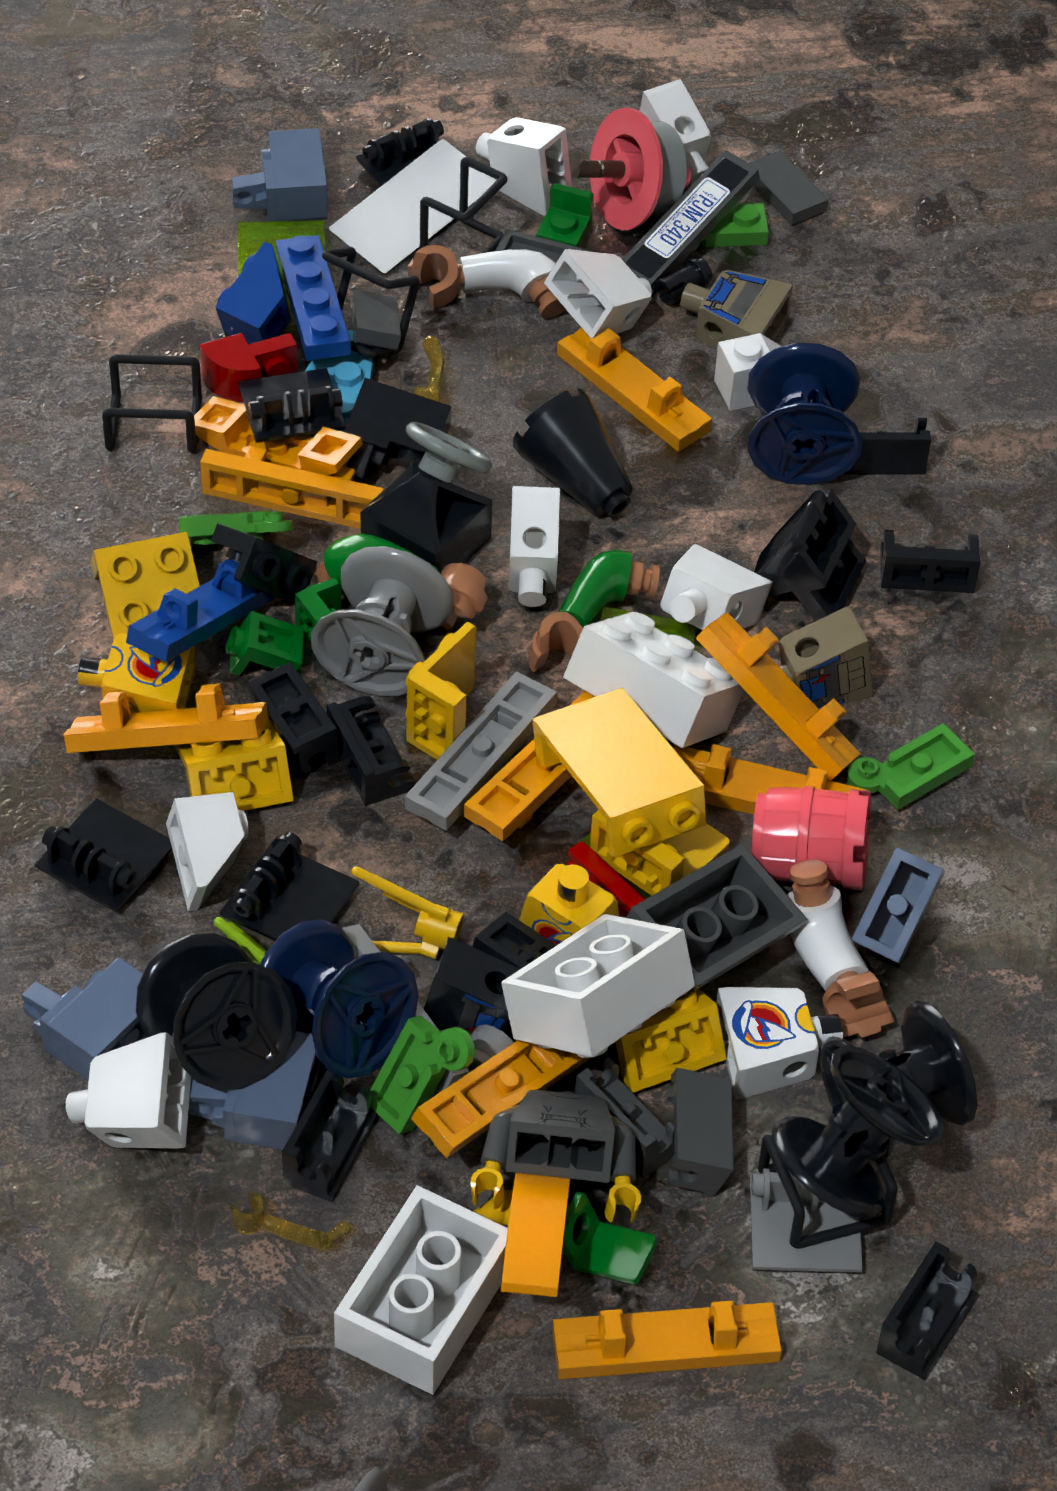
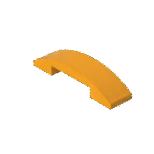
M213 396L194 416L195 435L221 452L244 457L250 446L267 450L266 462L327 476L337 473L363 444L359 436L327 427H322L314 437L306 435L278 441L255 443L244 404Z
M515 1173L501 1292L557 1297L571 1179Z

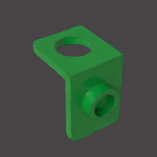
M576 1192L567 1209L562 1248L572 1269L629 1284L639 1283L658 1245L655 1235L600 1222L586 1194ZM581 1214L582 1228L578 1239L574 1242L573 1227L576 1219Z

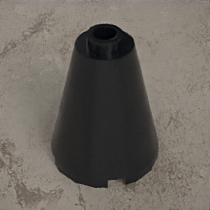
M577 389L578 395L573 397L568 391L561 392L545 401L525 419L529 428L523 437L518 431L513 437V447L524 460L596 516L608 515L609 517H614L625 510L630 504L631 499L629 496L633 491V487L591 397L583 389Z

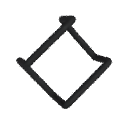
M470 157L462 158L460 162L459 211L430 197H423L420 201V249L428 246L429 207L495 238L482 253L495 251L504 233L472 217L506 184L507 176L503 172ZM469 167L497 180L468 209Z
M353 247L324 251L322 258L325 261L344 269L337 294L341 311L343 310L352 273L386 289L410 286L400 322L401 339L398 350L385 348L368 349L350 340L351 350L367 358H377L399 353L404 346L420 284L418 277L411 276L387 280L354 264L356 250Z
M115 354L109 359L112 390L110 408L105 409L102 413L105 448L107 450L114 448L118 417L185 419L187 450L190 453H194L197 449L198 436L195 435L194 416L201 409L202 402L199 360L191 356ZM118 363L191 366L193 388L192 411L119 408L121 389Z
M765 1135L761 1144L758 1171L762 1174L763 1168H767L770 1172L778 1173L793 1207L794 1217L789 1240L790 1245L794 1248H803L887 1225L892 1219L898 1186L885 1156L874 1159L887 1187L880 1216L801 1236L805 1218L804 1205L788 1168L776 1152L771 1135Z

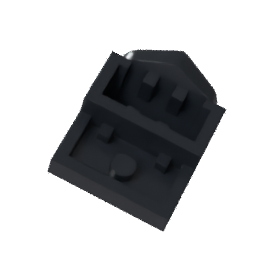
M818 490L811 494L760 553L754 573L773 581L767 597L792 591L814 621L824 618L844 607L866 563L865 558L850 539L857 523L833 490H828L825 494L823 491Z

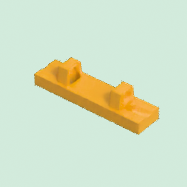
M581 327L574 334L568 335L557 342V355L676 451L680 452L711 432L712 418L683 396L682 385L672 377H668L664 381L621 347L620 336L610 328H607L595 338H590Z
M253 446L248 448L244 457L206 449L200 461L202 494L361 529L360 512L384 490L381 487L354 482L355 469L342 466L333 476H327L266 462L267 450Z
M726 612L706 626L696 637L700 644L818 769L828 771L827 779L829 781L833 780L861 754L834 726L846 714V710L834 698L819 710L767 655L779 642V639L767 627L751 638L735 619Z
M219 683L201 686V689L195 695L197 708L131 713L125 691L108 692L104 699L100 701L101 715L76 717L71 728L67 729L63 736L67 753L259 738L269 721L266 702L225 705L222 687Z
M584 691L570 705L594 698L595 696ZM533 739L464 804V817L474 824L483 827L491 835L503 842L517 828L521 829L532 819L533 813L572 775L562 763L544 768L536 758L535 741Z
M676 744L673 748L703 783L706 804L752 815L755 812L758 793H767L769 788H804V786H814L815 789L848 794L850 789L866 790L827 780L828 771L809 767L807 775L732 758L731 748L712 744L711 752L690 747L681 748Z
M517 1040L420 1105L414 1112L411 1120L422 1132L430 1137L437 1149L447 1159L489 1130L490 1122L496 1114L519 1105L528 1091H545L591 1058H582L577 1056L576 1053L554 1048H540L537 1044Z
M733 1301L712 1302L710 1307L627 1314H623L622 1309L600 1311L599 1316L553 1319L552 1324L558 1380L780 1362L782 1352L773 1302L734 1305ZM709 1328H714L713 1344L711 1342Z

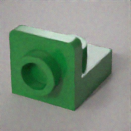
M554 183L550 190V207L535 236L581 248L592 226L593 193Z
M335 577L319 584L310 585L306 589L295 593V625L304 628V638L311 646V631L319 619L337 610H341V583Z
M251 611L240 627L234 626L228 636L226 653L230 654L229 672L240 676L250 661L273 669L291 662L298 671L302 665L304 628Z

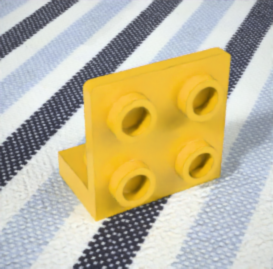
M187 531L96 549L92 554V570L94 578H99L113 639L119 633H128L129 625L158 610L165 593L176 588L187 594L200 587Z
M466 622L455 633L447 634L440 642L438 649L424 662L416 663L411 668L405 682L407 686V708L405 712V717L407 718L406 741L436 760L439 759L465 729L466 695L473 690L475 683L477 627L470 622Z
M270 720L259 738L174 745L186 768L190 797L233 792L238 810L243 811L294 801L286 747Z
M599 810L592 815L590 848L616 872L651 896L722 856L729 849L730 839L706 823L705 826L614 858L609 852L606 818Z
M700 989L687 991L677 998L672 1006L660 1010L644 1021L638 1030L627 1033L615 1042L623 1083L632 1093L671 1080V1074L676 1067L696 1071L727 1060L717 1003Z

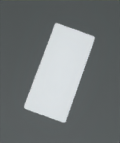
M441 139L331 225L329 230L347 245L355 248L357 253L382 273H387L420 246V201L423 197H430L459 211L460 162L466 156L446 140ZM469 167L468 207L476 202L496 181L494 178ZM429 207L428 239L454 218Z

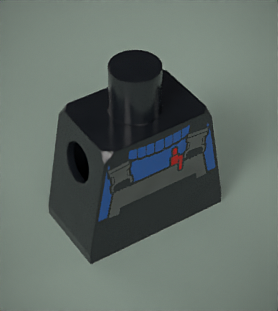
M448 937L424 1010L439 1030L460 1027L471 1035L479 1025L486 1024L505 1033L506 1028H511L501 982L520 969Z

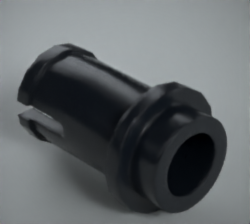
M700 257L696 259L688 258L684 261L682 268L656 281V292H660L665 288L669 290L660 295L659 298L663 303L671 306L682 297L688 283L707 288L709 281L713 277L712 270L704 259Z

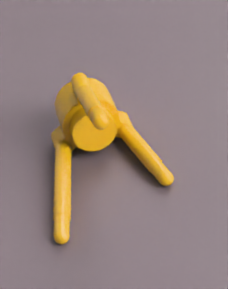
M358 866L352 868V875L382 890L386 898L420 913L414 935L422 937V943L373 941L380 952L420 954L437 959L440 949L444 950L448 937L456 940L459 939L465 914L432 903Z

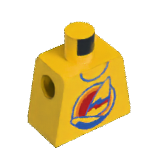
M119 633L114 636L108 659L82 656L80 660L78 685L101 688L102 699H104L108 692L125 691L131 713L184 709L196 668L195 646L164 662L127 644V633Z
M556 864L527 895L519 921L558 945L604 914L619 916L618 902L611 893L591 882L587 870L582 866Z

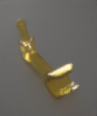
M427 336L423 342V349L430 362L428 386L415 385L414 394L440 402V383L445 360L439 340L436 337Z
M253 1192L248 1197L250 1207L254 1213L243 1214L238 1211L235 1205H231L232 1224L236 1231L245 1235L254 1234L262 1229L309 1248L331 1250L332 1242L342 1235L348 1234L351 1230L347 1221L339 1222L336 1227L324 1233L321 1230L309 1229L264 1212V1203L261 1196Z

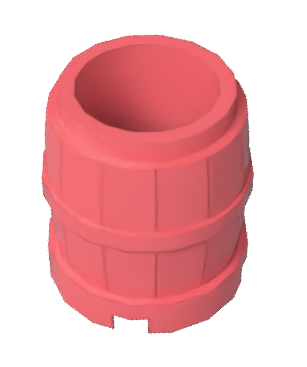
M804 786V788H769L767 793H758L753 822L752 855L775 881L794 883L790 876V869L793 865L801 861L820 860L827 865V879L830 885H842L843 890L863 891L870 835H868L869 821L867 819H871V791L850 789L848 794L815 789L814 786Z

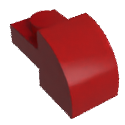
M242 333L199 344L201 377L213 393L230 401L243 402L238 381L298 372L297 344L291 333L252 344L247 343Z

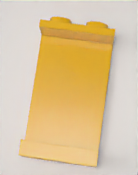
M623 688L532 718L537 760L544 768L562 763L607 820L609 852L614 858L706 825L703 783Z

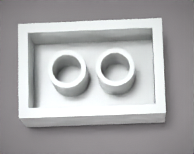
M629 612L583 627L563 678L595 697L623 688L663 737L681 748L727 731L744 689L715 658H707L694 650V644L681 636L667 635L654 627L655 622L651 618L638 612Z
M609 914L602 915L501 982L513 1039L537 1044L540 1048H554L576 1053L577 1056L582 1058H592L605 1053L608 1046L627 1033L638 1030L644 1021L660 1010L672 1006L677 998L695 987L684 929Z
M416 1185L334 1312L335 1347L433 1395L501 1285L508 1228Z

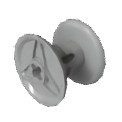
M387 546L365 547L350 554L341 567V586L350 604L355 609L337 610L321 617L311 631V648L320 665L340 682L355 690L377 696H400L407 693L405 682L411 668L416 663L425 661L417 641L410 633H426L442 626L453 612L454 595L446 579L430 563L412 553Z

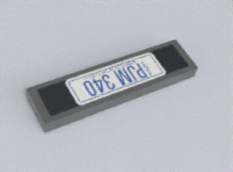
M725 150L622 259L638 278H645L649 281L652 294L656 291V281L670 275L760 179L759 169Z

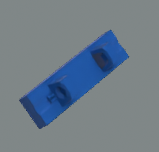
M229 558L218 565L214 579L186 594L174 588L165 593L158 610L129 625L126 643L167 662L249 615L251 611H255L273 601L275 596L235 581L234 575L239 563Z

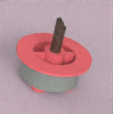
M633 108L617 109L603 120L593 141L590 160H584L571 173L574 178H590L594 201L600 214L608 224L619 230L638 228L650 216L662 217L682 196L684 189L689 186L691 180L685 149L675 128L665 122L651 123L642 112Z

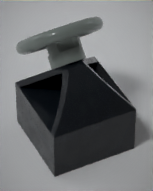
M410 422L405 429L407 435L427 450L422 460L417 458L360 512L361 533L374 535L401 546L437 567V571L441 573L448 564H465L491 539L493 500L456 480L455 477L459 471L457 469L458 465L473 471L486 473L491 470L492 462L482 452L445 432L422 423Z

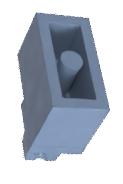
M320 129L268 131L269 149H261L262 172L232 177L234 208L266 210L267 221L327 218V183Z
M896 847L851 940L901 964L945 874L944 869Z
M119 957L105 970H99L93 974L84 990L75 985L61 996L36 981L22 994L24 1013L35 1021L33 1023L34 1029L42 1036L43 1049L88 1081L90 1063L96 1056L147 1038L142 1032L136 1014L137 986L143 973Z
M296 1031V1036L285 1059L266 1078L244 1089L216 1090L197 1083L193 1079L190 1087L189 1114L210 1119L212 1124L224 1128L225 1140L283 1150L310 1102L317 1082L321 1061L316 1056L312 1034Z

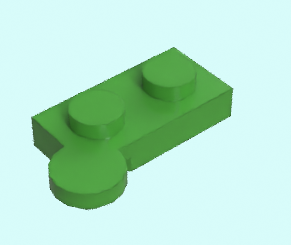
M764 203L736 204L699 244L705 247L767 245L769 231Z
M272 510L179 516L180 533L187 531L188 537H190V545L216 544L211 539L217 523L265 540L266 532L293 530V520H283L282 511L272 512Z
M942 723L890 753L888 760L884 763L870 757L855 759L849 764L847 782L850 786L863 788L871 791V793L879 791L899 810L972 767L975 753Z
M422 1015L408 1018L370 1089L372 1109L399 1135L414 1130L416 1124L411 1120V1117L420 1105L431 1099L446 1069L449 1071L462 1070L473 1062L475 1045L470 1034L460 1027H452L440 1032Z

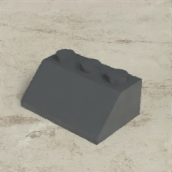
M743 844L633 906L626 917L684 929L695 987L690 989L692 991L699 989L802 927L808 920Z

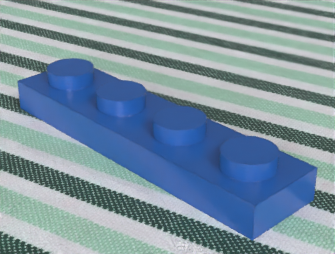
M300 235L291 239L276 240V254L306 361L351 355L349 334L327 261L322 258L324 251L319 235Z

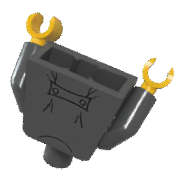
M531 1090L527 1092L519 1105L501 1111L493 1117L480 1161L485 1167L478 1169L471 1177L473 1205L476 1206L478 1195L482 1191L492 1190L494 1191V1209L502 1206L504 1203V1184L500 1170L506 1169V1172L609 1183V1181L615 1182V1185L609 1191L604 1212L605 1217L609 1222H613L616 1205H624L631 1211L630 1220L631 1223H634L641 1203L640 1191L631 1184V1182L636 1180L635 1136L626 1124L615 1116L610 1115L605 1099L597 1096L579 1095L569 1091Z

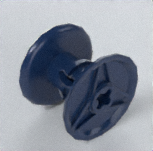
M794 343L778 347L758 359L749 372L747 386L754 406L765 414V416L759 419L749 434L748 453L754 466L770 478L787 484L814 485L831 481L852 468L861 455L863 442L856 423L844 414L857 398L861 378L854 362L839 350L815 343Z
M324 919L303 921L282 933L266 951L260 965L276 971L291 987L298 1009L296 1031L312 1034L316 1056L330 1073L349 1079L367 1076L382 1067L408 1018L416 1017L419 995L415 975L402 958L387 952L363 954L356 958L353 942L339 925Z

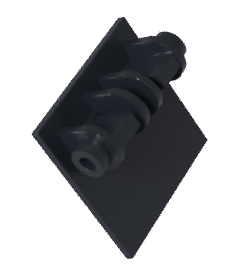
M426 118L422 122L412 125V130L410 127L405 126L401 128V132L394 130L383 137L373 138L368 141L367 146L362 148V153L356 155V159L381 187L440 141L439 136L444 134L443 125L439 119L432 120L431 118Z
M327 368L238 381L255 443L317 434L322 427L337 431L345 430L346 428L340 410L343 404L340 388H333Z
M95 798L68 828L64 826L58 828L50 826L45 831L42 843L47 846V851L36 861L34 867L112 911L117 912L172 851L170 838Z
M286 832L284 835L276 836L273 842H271L222 908L220 916L276 941L282 933L303 921L324 919L332 923L359 886V881L301 855V839L292 832Z

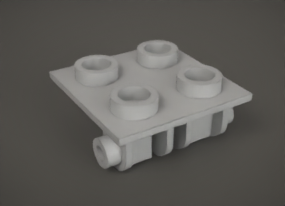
M763 1168L762 1174L750 1173L752 1270L862 1273L861 1232L803 1248L792 1247L789 1240L794 1210L778 1173L770 1172L767 1168ZM790 1173L805 1208L801 1236L860 1221V1217H854L825 1203L812 1194Z

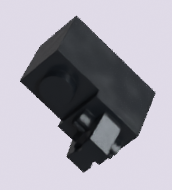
M364 378L344 431L345 433L361 437L363 443L349 459L347 468L355 469L354 482L364 484L371 466L382 467V464L387 465L390 457L396 459V462L404 468H408L417 458L422 460L427 449L407 435L406 426L410 422H418L448 433L451 425L452 406Z

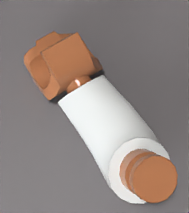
M429 245L416 251L414 259L407 266L408 276L418 277L422 285L431 280L441 281L429 287V302L433 310L453 301L461 285H463L465 291L487 289L511 290L519 294L522 300L533 302L535 306L539 307L538 311L544 319L556 317L566 310L544 284L556 263L540 252L526 249L492 251L460 257V264H458L456 256L450 249L440 245Z
M820 860L798 862L790 869L791 880L794 883L792 885L793 890L787 896L808 920L805 925L790 933V936L806 967L825 990L822 997L826 1015H839L843 1029V1038L851 1035L862 1038L881 1032V1026L894 1023L895 1021L885 1001L879 980L868 970L851 940L842 913L840 891L830 885L827 879L828 869L826 863Z

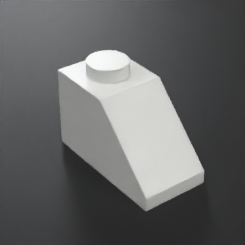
M761 333L718 342L714 381L729 411L754 406L747 390L749 372L759 358L775 348L782 347Z
M233 792L175 798L166 826L188 911H196L201 907L234 863L242 841L247 840V817L243 810H238Z

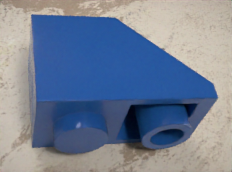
M267 242L262 244L256 254L248 257L243 265L241 274L231 287L226 288L221 293L215 307L223 331L230 335L242 333L248 344L280 336L291 321L280 268L273 246Z

